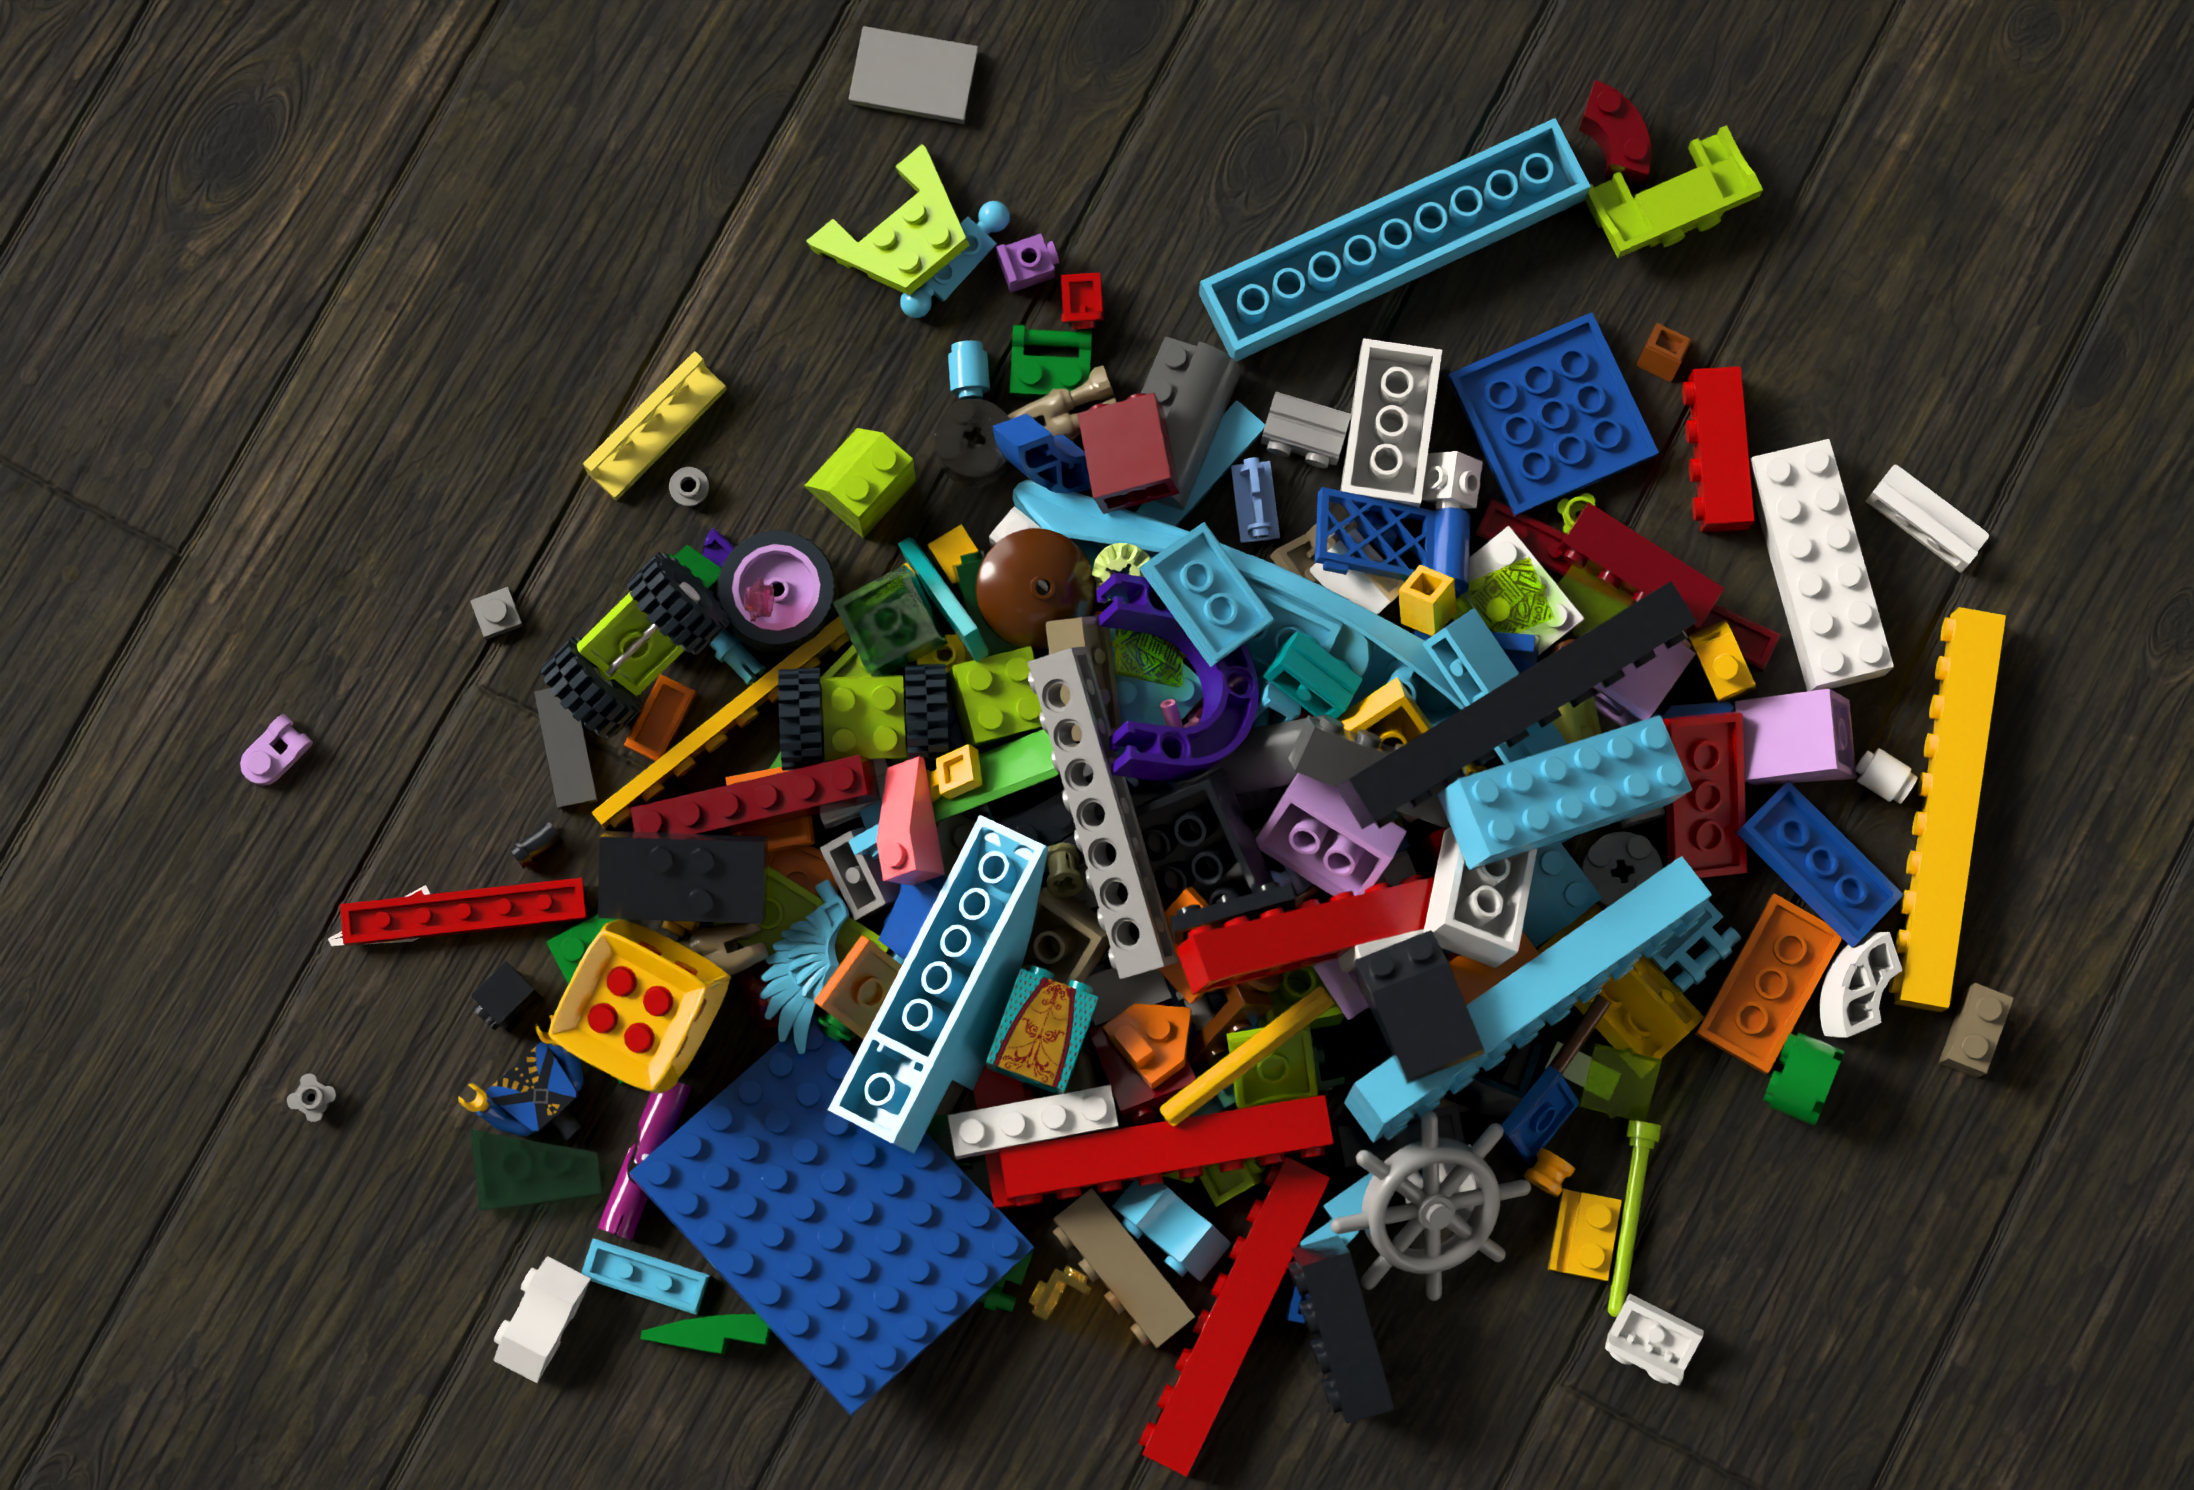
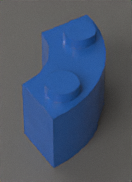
M1027 413L993 426L994 437L1003 456L1036 484L1046 487L1049 491L1055 493L1081 492L1091 489L1085 452L1063 434L1053 436L1052 433Z

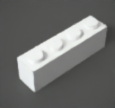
M1111 1085L948 1115L956 1159L999 1152L1001 1148L1118 1129Z

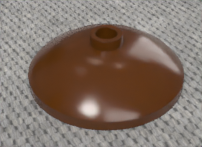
M1030 528L1013 532L995 543L980 564L976 578V599L980 613L990 629L1004 641L1020 648L1031 646L1033 650L1048 648L1046 622L1090 616L1096 592L1095 578L1091 575L1093 570L1083 551L1072 540L1058 532L1041 528ZM1039 580L1045 581L1048 585V591L1045 595H1040L1036 591V583Z

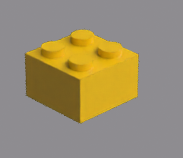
M1398 677L1336 718L1345 725L1344 729L1358 734L1360 729L1369 731L1382 739L1381 743L1395 748L1396 744L1405 745L1433 727Z

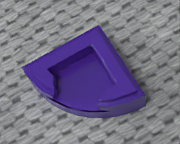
M712 528L704 542L703 556L722 568L725 559L735 547Z

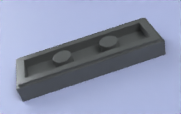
M551 688L535 691L534 694L557 808L560 810L597 802L598 797L582 721L578 722L572 717L573 713L568 708L565 710L560 704L561 700L558 697H554L550 692Z

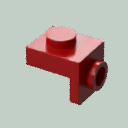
M1101 273L1061 275L1062 322H1071L1072 330L1094 329L1095 321L1104 320Z

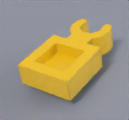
M969 744L936 758V770L931 772L926 769L932 803L937 801L941 795L950 800L983 785L978 749Z

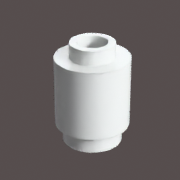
M1880 748L1874 754L1867 750L1855 768V771L1860 774L1857 782L1890 802L1893 799L1899 804L1904 801L1918 779L1917 776L1911 773L1912 768Z

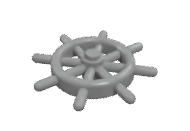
M1426 1111L1421 1117V1141L1414 1142L1398 1150L1385 1162L1366 1150H1362L1357 1154V1163L1373 1174L1363 1198L1362 1213L1334 1219L1331 1222V1229L1336 1234L1364 1229L1371 1244L1379 1252L1380 1256L1360 1279L1361 1286L1364 1289L1374 1288L1392 1266H1395L1406 1272L1425 1274L1426 1296L1428 1299L1436 1301L1442 1295V1271L1463 1263L1478 1250L1495 1262L1504 1260L1506 1256L1504 1248L1489 1238L1499 1215L1500 1201L1529 1194L1531 1184L1523 1179L1498 1184L1492 1169L1483 1160L1502 1137L1503 1128L1497 1123L1491 1124L1474 1145L1470 1147L1457 1140L1438 1138L1437 1115L1432 1111ZM1439 1163L1457 1164L1439 1185ZM1421 1168H1422L1423 1177H1422L1421 1174L1418 1172L1419 1169H1421ZM1472 1172L1476 1182V1189L1454 1193ZM1395 1191L1405 1197L1406 1204L1388 1207V1203ZM1474 1206L1467 1222L1455 1214V1210ZM1409 1220L1391 1241L1387 1235L1386 1225ZM1447 1227L1455 1233L1453 1237L1441 1243V1229ZM1424 1229V1249L1408 1248Z

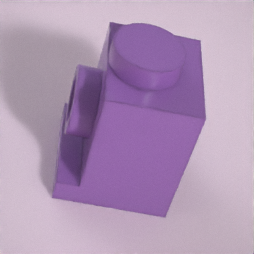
M1041 233L1006 246L1004 244L997 246V259L1010 293L1055 278L1053 265L1059 263V258L1053 242L1045 243ZM1032 253L1037 257L1032 263H1027L1022 259V257Z

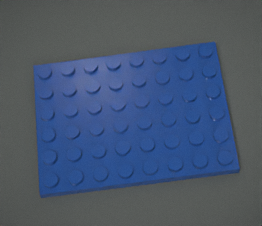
M813 1013L805 1054H798L794 1041V1031L791 1030L786 1042L779 1041L629 1172V1175L852 1417L1034 1250V1246L998 1208H994V1204L926 1132L915 1153H912L828 1110L855 1056L841 1042L830 1038L821 1030L823 1025L817 1021V1016Z

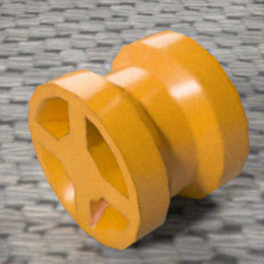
M1540 1148L1536 1154V1164L1534 1167L1528 1168L1523 1176L1541 1190L1558 1197L1562 1191V1182L1565 1178L1571 1177L1575 1168L1556 1154Z

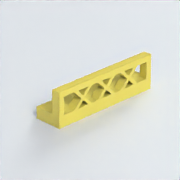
M694 351L583 463L588 475L617 501L727 390L726 385L706 368L703 358Z

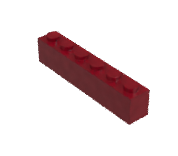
M855 755L636 806L630 809L634 832L730 835L878 801L881 798L874 760L862 755Z

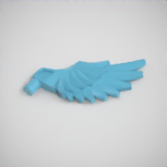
M829 879L815 886L824 904L810 915H807L806 921L793 923L790 926L791 929L782 931V938L785 939L773 944L774 951L778 952L766 958L768 964L775 965L761 976L764 982L771 981L760 994L763 1000L771 997L765 1018L771 1020L781 1010L778 1026L779 1041L786 1042L793 1026L794 1041L798 1054L801 1055L805 1054L811 1019L816 1003L813 1001L840 966L836 956L835 945L840 929L850 917L845 902L838 896Z

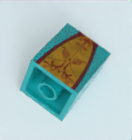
M1031 966L1030 971L1020 969L986 1061L987 1069L1057 1095L1065 1094L1099 997L1092 995L1094 988L1086 984L1070 980L1067 986L1054 981V973L1040 967Z

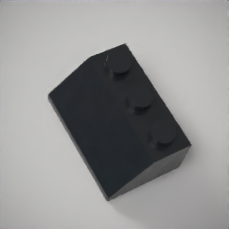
M1086 764L1083 769V776L1090 784L1093 780V770ZM1061 775L987 803L996 823L1046 847L1076 830L1072 813L1066 809L1063 801V791L1065 789ZM1097 803L1094 811L1096 818L1105 813L1103 807Z

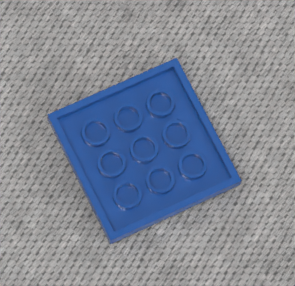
M1592 312L1448 375V380L1507 506L1511 509L1514 517L1530 512L1648 461L1659 454Z

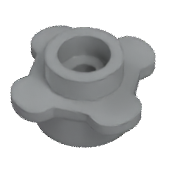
M305 1074L300 1078V1086L296 1092L288 1095L287 1104L291 1109H299L305 1113L307 1120L317 1122L322 1119L323 1112L328 1108L329 1103L335 1100L336 1091L331 1086H323L317 1082L315 1075ZM310 1094L315 1095V1100L312 1102L308 1100Z

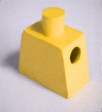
M1726 620L1689 636L1718 702H1728L1757 689Z

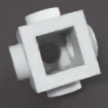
M1458 451L1429 453L1427 456L1422 500L1435 505L1436 510L1450 507L1459 509L1476 508L1482 461Z

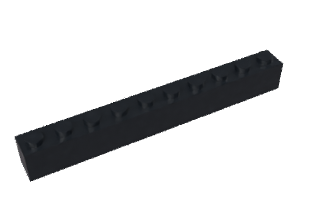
M1670 581L1336 786L1362 829L1373 823L1380 829L1400 817L1396 810L1400 806L1408 802L1410 807L1414 808L1432 797L1433 795L1429 788L1441 782L1443 787L1446 788L1456 780L1463 778L1465 773L1462 768L1473 762L1476 768L1498 756L1494 748L1503 742H1506L1510 748L1530 736L1526 728L1538 722L1542 728L1561 717L1562 714L1558 709L1569 702L1575 708L1593 697L1594 695L1590 688L1601 682L1603 687L1607 688L1625 677L1622 669L1627 665L1633 663L1637 669L1657 657L1653 650L1664 643L1668 650L1688 637L1684 630L1697 623L1673 582Z

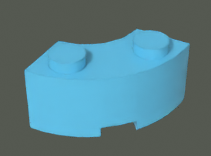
M1136 1179L1112 1206L1124 1217L1120 1223L1125 1230L1136 1239H1139L1142 1235L1148 1238L1168 1255L1164 1262L1181 1277L1188 1271L1201 1282L1232 1244L1210 1222L1188 1206L1163 1183L1139 1186L1138 1179Z

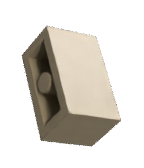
M1977 983L1965 988L1938 1063L1975 1078L1987 1074L2014 998Z

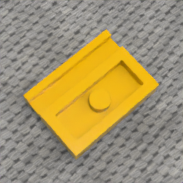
M1562 1189L1548 1270L1608 1281L1622 1200Z

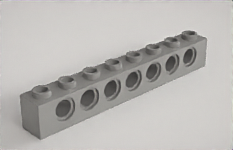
M1087 646L1073 647L1029 661V684L1039 699L1042 710L1040 712V722L1043 730L1050 737L1053 747L1051 753L1052 763L1055 770L1061 775L1065 789L1063 791V801L1066 809L1072 813L1076 827L1074 832L1075 842L1078 849L1084 854L1087 864L1086 880L1089 888L1096 895L1099 906L1097 911L1099 924L1103 931L1107 933L1111 947L1109 949L1110 963L1114 970L1118 971L1120 979L1178 963L1179 960L1173 949L1174 943L1126 779L1123 776L1112 775L1111 764L1119 758L1118 751H1112L1109 747V737L1112 735V731ZM1063 685H1066L1070 691V700L1067 705L1063 703L1060 697ZM1075 724L1079 726L1082 732L1079 744L1072 738V728ZM1086 764L1093 770V780L1090 784L1083 776V769ZM1097 803L1105 811V818L1102 823L1095 817L1094 811ZM1108 843H1111L1116 849L1117 856L1114 863L1106 855ZM1120 882L1128 890L1126 902H1123L1118 896L1117 889ZM1131 922L1139 928L1140 937L1137 942L1129 934Z

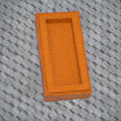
M660 674L624 746L653 761H657L667 753L697 692Z

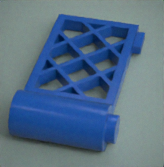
M1321 487L1318 491L1315 563L1323 564L1324 571L1344 575L1347 574L1349 569L1406 581L1415 570L1409 569L1400 559V556L1411 550L1422 566L1454 578L1455 597L1457 599L1469 589L1471 517L1469 513L1459 508L1450 507L1434 511ZM1329 502L1341 504L1350 516L1339 523L1329 511ZM1369 510L1379 512L1388 524L1377 531L1363 514ZM1406 518L1422 521V534L1415 539L1401 523ZM1354 520L1368 536L1359 544L1344 529ZM1390 529H1393L1406 544L1397 552L1382 537ZM1334 534L1337 535L1349 550L1343 555L1327 552V539ZM1373 542L1387 559L1381 563L1371 561L1362 549Z

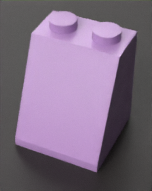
M1684 639L1667 650L1663 643L1653 649L1657 657L1637 669L1633 663L1627 665L1622 669L1625 677L1614 684L1604 688L1600 682L1590 688L1593 691L1596 709L1621 727L1649 719L1696 654L1689 649L1691 644Z
M1822 689L1735 701L1736 712L1743 713L1745 782L1751 785L1782 784L1787 781L1798 783L1857 778L1849 699L1831 689Z

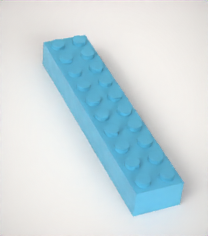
M1556 118L1200 281L1199 296L1229 356L1237 362L1585 201L1591 186Z
M1682 856L1466 1005L1483 1045L1484 1054L1409 1084L1406 1083L1394 1057H1392L1354 1083L1344 1104L1373 1143L1382 1136H1385L1387 1140L1394 1138L1407 1127L1406 1123L1413 1118L1416 1112L1422 1117L1424 1112L1432 1111L1440 1104L1439 1100L1446 1095V1091L1450 1089L1453 1095L1458 1093L1473 1081L1472 1077L1479 1071V1068L1483 1067L1486 1072L1491 1070L1506 1058L1504 1054L1512 1048V1045L1515 1044L1520 1049L1538 1035L1537 1031L1545 1025L1546 1021L1550 1026L1555 1025L1571 1012L1569 1009L1578 1002V999L1583 1004L1588 1002L1602 991L1601 986L1609 981L1610 977L1617 981L1635 967L1633 964L1642 957V954L1648 959L1666 946L1665 942L1675 934L1674 932L1680 937L1698 923L1697 919L1706 912L1703 906L1712 894Z

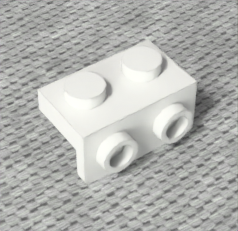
M1629 1294L1608 1333L1605 1349L1617 1361L1626 1365L1633 1363L1647 1370V1373L1656 1381L1665 1384L1671 1382L1679 1386L1683 1380L1684 1370L1698 1347L1704 1331Z

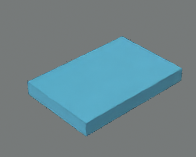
M1205 522L1139 567V570L1210 667L1276 621Z

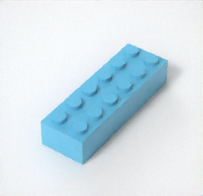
M1661 715L1460 778L1437 795L1469 870L1667 806L1691 791L1692 788Z

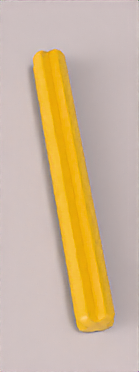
M1316 987L1164 1103L1160 1108L1164 1118L1172 1126H1177L1329 1010L1334 1004L1330 995L1323 987Z

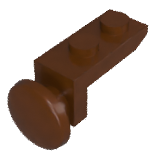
M1283 973L1222 988L1229 1001L1191 1041L1187 1053L1189 1063L1214 1066L1229 1055L1227 1034L1253 1029L1274 1005L1267 992H1274L1280 987L1283 981Z

